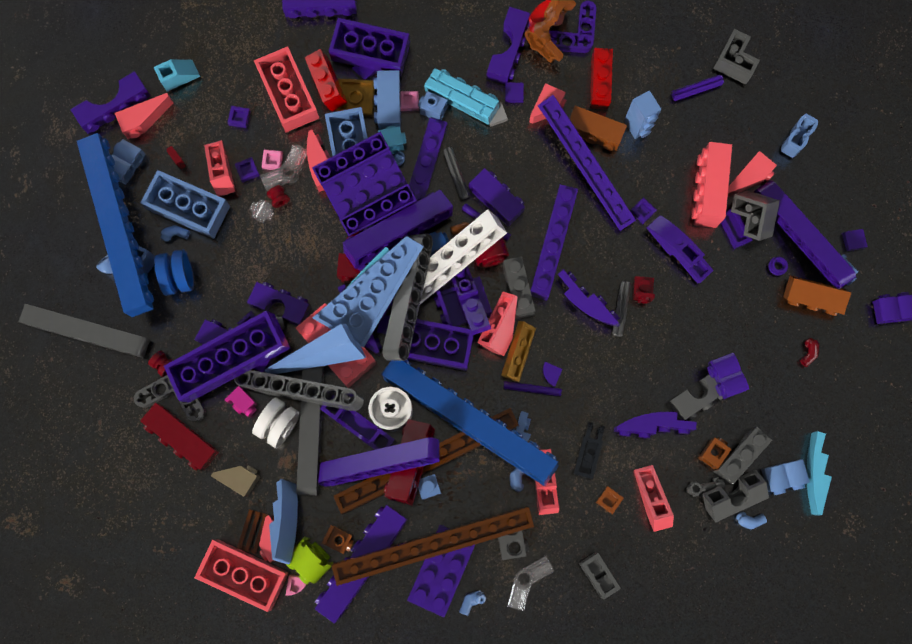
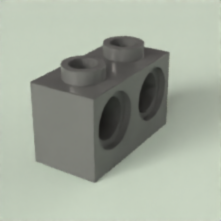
M526 529L498 537L502 560L526 557L529 546L527 539H523L522 533ZM511 542H518L520 549L517 553L509 551V544Z
M594 552L579 562L584 573L603 600L621 589L599 553Z

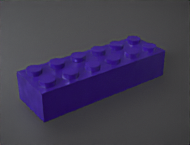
M265 311L164 365V368L178 400L189 403L289 350L290 346L275 314Z
M386 505V507L381 506L375 515L377 520L374 524L369 523L363 532L365 534L363 540H358L351 549L354 553L351 557L348 556L344 560L390 547L408 521V518L390 505ZM333 575L327 583L329 589L321 592L315 603L317 606L315 610L335 624L346 611L368 577L337 586Z

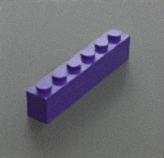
M561 184L559 186L530 290L532 297L546 301L549 298L578 192L576 188Z
M441 190L435 193L432 192L424 199L412 203L403 210L397 211L389 218L380 220L378 224L365 228L355 236L348 237L343 242V251L355 269L372 261L385 247L391 250L406 236L420 234L452 216L453 205Z

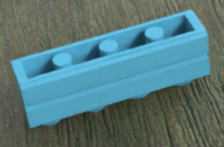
M434 68L424 85L426 93L429 91L447 99L449 105L488 125L500 107L499 100L494 94L489 93L487 95L483 93L478 86H470L466 84L464 79L450 76V73L445 69L439 70Z

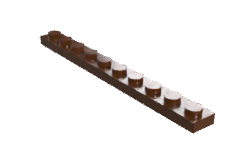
M511 408L490 417L495 421L498 419L505 423L506 428L510 431L519 427ZM463 432L440 442V461L425 465L422 475L481 446V444ZM391 473L368 478L334 495L333 497L340 513L345 514L385 494V484L389 482Z
M526 506L333 563L331 566L336 585L338 586L532 528L534 524L530 509Z

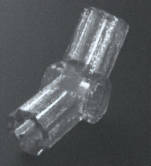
M293 145L285 163L280 168L260 175L266 191L278 185L294 184L298 181L299 172L307 157L306 149L299 145ZM287 171H294L290 176L285 175Z
M546 556L523 569H519L515 573L507 606L517 610H525L531 585L554 572ZM521 573L529 575V581L526 584L519 583L518 577Z

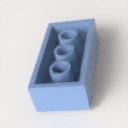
M362 107L325 114L332 156L368 138Z
M157 170L141 201V204L148 211L213 239L230 208L226 199Z

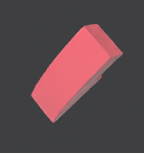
M551 449L541 450L545 454L547 452L551 453ZM555 473L546 486L534 480L539 515L559 513Z

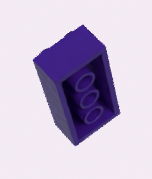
M338 18L329 48L331 61L356 65L376 71L399 70L402 77L410 47V35L405 32Z
M417 319L407 360L467 371L474 335L467 328Z
M440 524L436 533L450 528ZM475 545L425 559L407 601L445 617Z

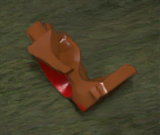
M545 0L533 10L528 18L530 26L525 31V37L530 44V48L538 51L550 63L554 59L561 61L563 53L551 41L549 29L551 26H559L563 23L565 13L576 6L574 0Z

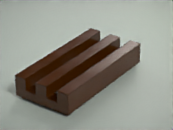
M249 509L237 546L238 549L255 554L258 553L265 517L268 514ZM253 515H255V519L249 534L246 546H244V542L248 533ZM263 517L254 548H251L259 518Z

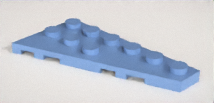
M406 236L320 310L313 319L330 329L340 324H347L355 341H358L360 346L364 348L424 246Z

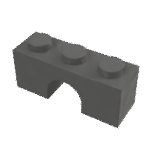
M522 256L503 260L502 267L510 294L518 297L515 320L534 316L535 308Z
M710 375L699 381L704 389L701 399L694 398L688 390H685L668 402L672 410L677 412V417L680 420L684 421L687 419V421H691L698 416L696 412L701 409L706 411L714 405L712 401L717 398L719 400L723 399L716 391V380L711 378Z
M758 427L751 428L738 442V447L725 458L719 469H714L713 472L719 478H723L727 485L734 484L772 440Z
M757 470L740 476L738 478V487L731 493H726L721 486L703 493L705 508L715 523L769 498L767 483Z

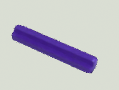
M722 75L713 76L672 91L671 97L673 101L692 96L721 86L724 83Z

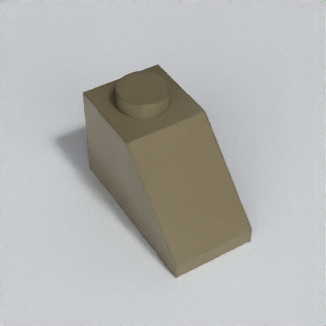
M249 465L247 467L237 466L213 472L211 477L243 497L250 495L260 479V476L256 474L258 471Z

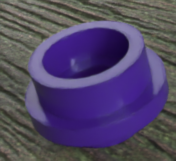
M774 257L770 260L768 267L772 274L779 276L788 270V263L782 257ZM775 264H779L780 269H776Z

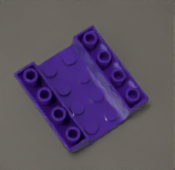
M381 131L312 167L348 236L417 201Z

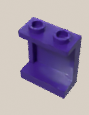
M479 276L473 278L486 316L489 317L492 314V310ZM453 287L441 292L440 290L436 291L437 296L434 297L437 308L441 307L443 313L440 315L442 324L456 327L467 324L455 288Z

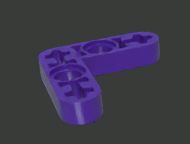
M584 1L581 4L577 33L549 31L551 41L560 51L590 52L594 43L595 3ZM587 7L590 10L589 17H586L585 9ZM588 23L591 29L586 31L582 29L581 25ZM569 38L572 44L566 46L562 43V40ZM583 41H587V46H583Z

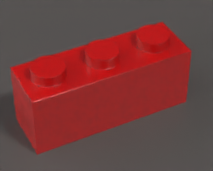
M594 48L591 60L590 109H608L610 106L613 49Z
M319 49L306 56L305 60L322 102L332 112L347 104L331 62L325 53Z

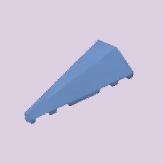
M340 324L265 369V372L280 374L365 359L366 356L359 342L355 341L347 324Z

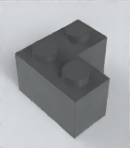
M734 29L713 69L743 84H747L760 61L743 52L751 36Z
M748 190L735 193L731 212L747 217L744 236L759 241L772 237L780 200Z

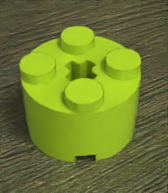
M303 537L294 547L291 563L289 565L286 564L290 569H295L300 574L299 578L305 584L309 582L317 583L332 567L331 564H333V561L330 563L328 561L330 559L328 553L318 543L314 542L311 544L308 542L310 540L308 537Z

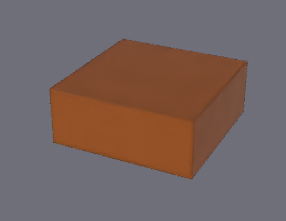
M607 486L596 503L613 514L624 498Z

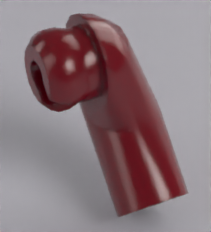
M813 338L806 340L805 346L808 348V353L800 360L801 364L805 367H808L819 356L820 344Z

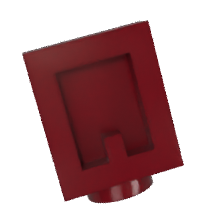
M634 277L633 300H638V303L648 304L649 301L655 298V294H653L654 278Z

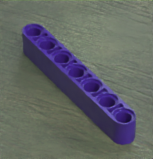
M769 180L754 191V193L780 200L776 222L835 288L840 289L856 278L853 268L774 181Z
M424 438L322 462L319 464L318 484L321 486H335L437 463L440 461L439 440L436 438Z

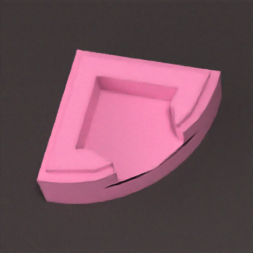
M289 575L286 595L289 596L301 592L307 584L303 583L299 576Z

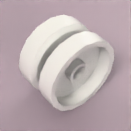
M382 388L375 392L370 399L369 415L374 424L383 431H400L407 424L408 419L411 420L413 408L411 400L399 388ZM394 407L395 412H388V408Z
M275 397L267 404L258 417L252 434L260 439L267 437V443L277 449L285 442L294 429L300 412L292 407L285 409L286 403Z

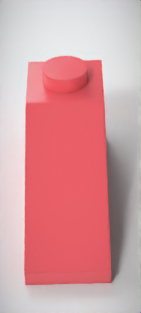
M168 93L116 112L115 115L122 133L127 139L139 137L140 134L145 133L173 104V101Z
M220 140L204 145L210 182L216 195L220 197L236 192L223 141Z
M759 151L728 186V197L758 186L764 180L768 182L775 174L772 170L777 165Z
M502 292L488 320L491 329L482 332L477 342L489 351L502 356L505 355L513 339L518 298L516 295Z
M653 465L635 469L634 474L653 531L673 527L674 515Z

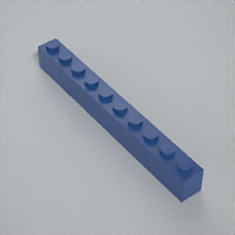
M96 133L78 140L77 145L123 312L134 317L153 310L152 302H154V298L147 287L149 281L146 274L143 273L142 267H144V263L138 255L137 250L139 246L132 234L134 228L128 220L129 211L123 202L125 198L124 193L119 188L118 182H120V179L113 167L115 161L109 153L110 144L106 138Z
M408 360L390 361L381 373L386 382L395 388L401 389L407 396L543 486H546L557 470L558 461H556L557 458L549 452L545 454L539 450L540 447L532 441L528 443L515 430L511 432L506 428L505 423L498 419L496 421L490 418V414L483 409H476L470 400L466 398L462 400L453 389H445L436 378L430 379L422 369L418 367L415 369L410 366L411 363Z

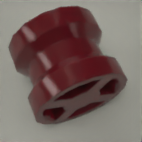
M283 185L275 186L267 192V196L272 200L271 204L274 208L282 207L290 201L289 196L284 193Z

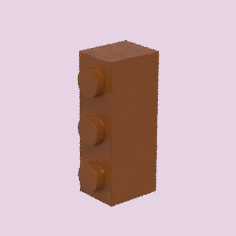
M574 106L569 118L583 139L590 144H599L609 151H617L627 127L626 124L578 106Z
M790 275L783 297L788 300V304L794 306L804 304L810 310L818 311L820 308L826 310L825 313L837 316L838 313L845 314L851 292L847 289H837L831 285Z

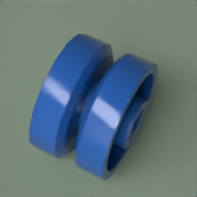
M184 249L172 252L171 256L168 253L155 255L156 277L160 290L165 296L176 294L178 289L181 292H188L194 289L192 266Z

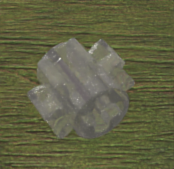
M261 199L257 203L253 202L249 209L253 213L251 217L262 223L267 219L271 220L274 214L271 209L272 205Z

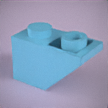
M170 59L154 67L161 84L167 92L200 77L193 60Z

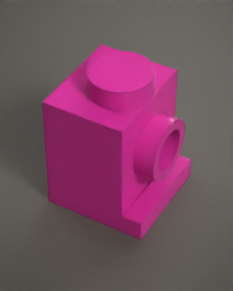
M240 386L224 399L229 404L234 403L232 405L233 409L239 414H245L247 417H250L257 410L255 407L258 403Z

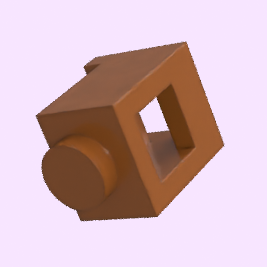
M711 438L698 456V459L712 469H719L731 448L727 446L728 443L722 438ZM712 449L717 451L716 456L711 454Z
M330 525L322 544L345 554L346 551L350 552L355 541L352 540L354 535L335 525ZM338 536L342 538L341 544H337L335 541Z

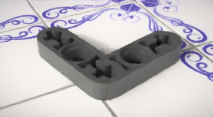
M168 375L136 392L134 395L135 404L139 407L147 408L155 402L157 403L175 393ZM159 384H164L166 391L160 395L157 393L156 388ZM150 394H153L156 397L154 398L153 396H149L148 398H146V403L140 402V400L142 399L141 395L148 396ZM199 398L189 403L179 401L189 420L199 422L204 419L206 411ZM193 404L195 409L200 410L199 416H192L194 411L190 406L187 408V405Z

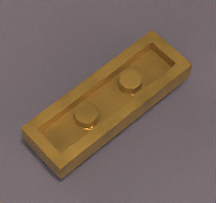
M518 321L502 371V376L515 382L520 381L536 330L535 327L524 321Z

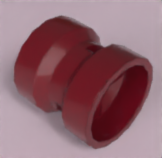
M160 350L150 358L148 365L153 369L156 368L158 374L164 377L167 375L164 365L173 360L168 359L166 354Z

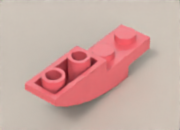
M310 130L307 138L308 164L318 191L321 192L324 188L317 179L312 167L331 157L328 151H323L320 146L323 142L319 134L315 135L313 130Z

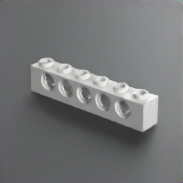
M487 209L430 257L420 304L507 234L498 217Z

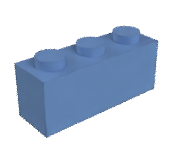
M399 70L377 71V78H374V89H377V95H374V106H377V112H374V123L378 124L379 130H383L388 126H400L401 130Z
M650 90L632 100L624 119L634 139L640 136L644 138L651 133V129L655 126L654 123L661 111Z

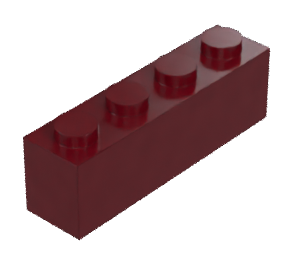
M155 402L140 420L147 432L157 434L159 436L158 441L165 446L170 445L174 448L173 453L181 459L185 457L189 461L188 465L196 471L198 469L205 471L219 454L217 449L159 403Z
M408 419L407 424L402 429L403 437L399 444L424 438H433L435 429L428 423ZM424 466L391 473L389 482L385 484L384 496L391 501L413 506Z

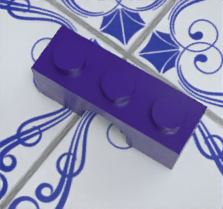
M256 282L247 301L251 307L265 312L269 311L274 304L282 303L285 305L282 318L296 326L308 317L312 307L308 304L307 299L300 296L296 299L290 296L291 293L286 290L280 289V291L273 289V285L267 282H263V284Z

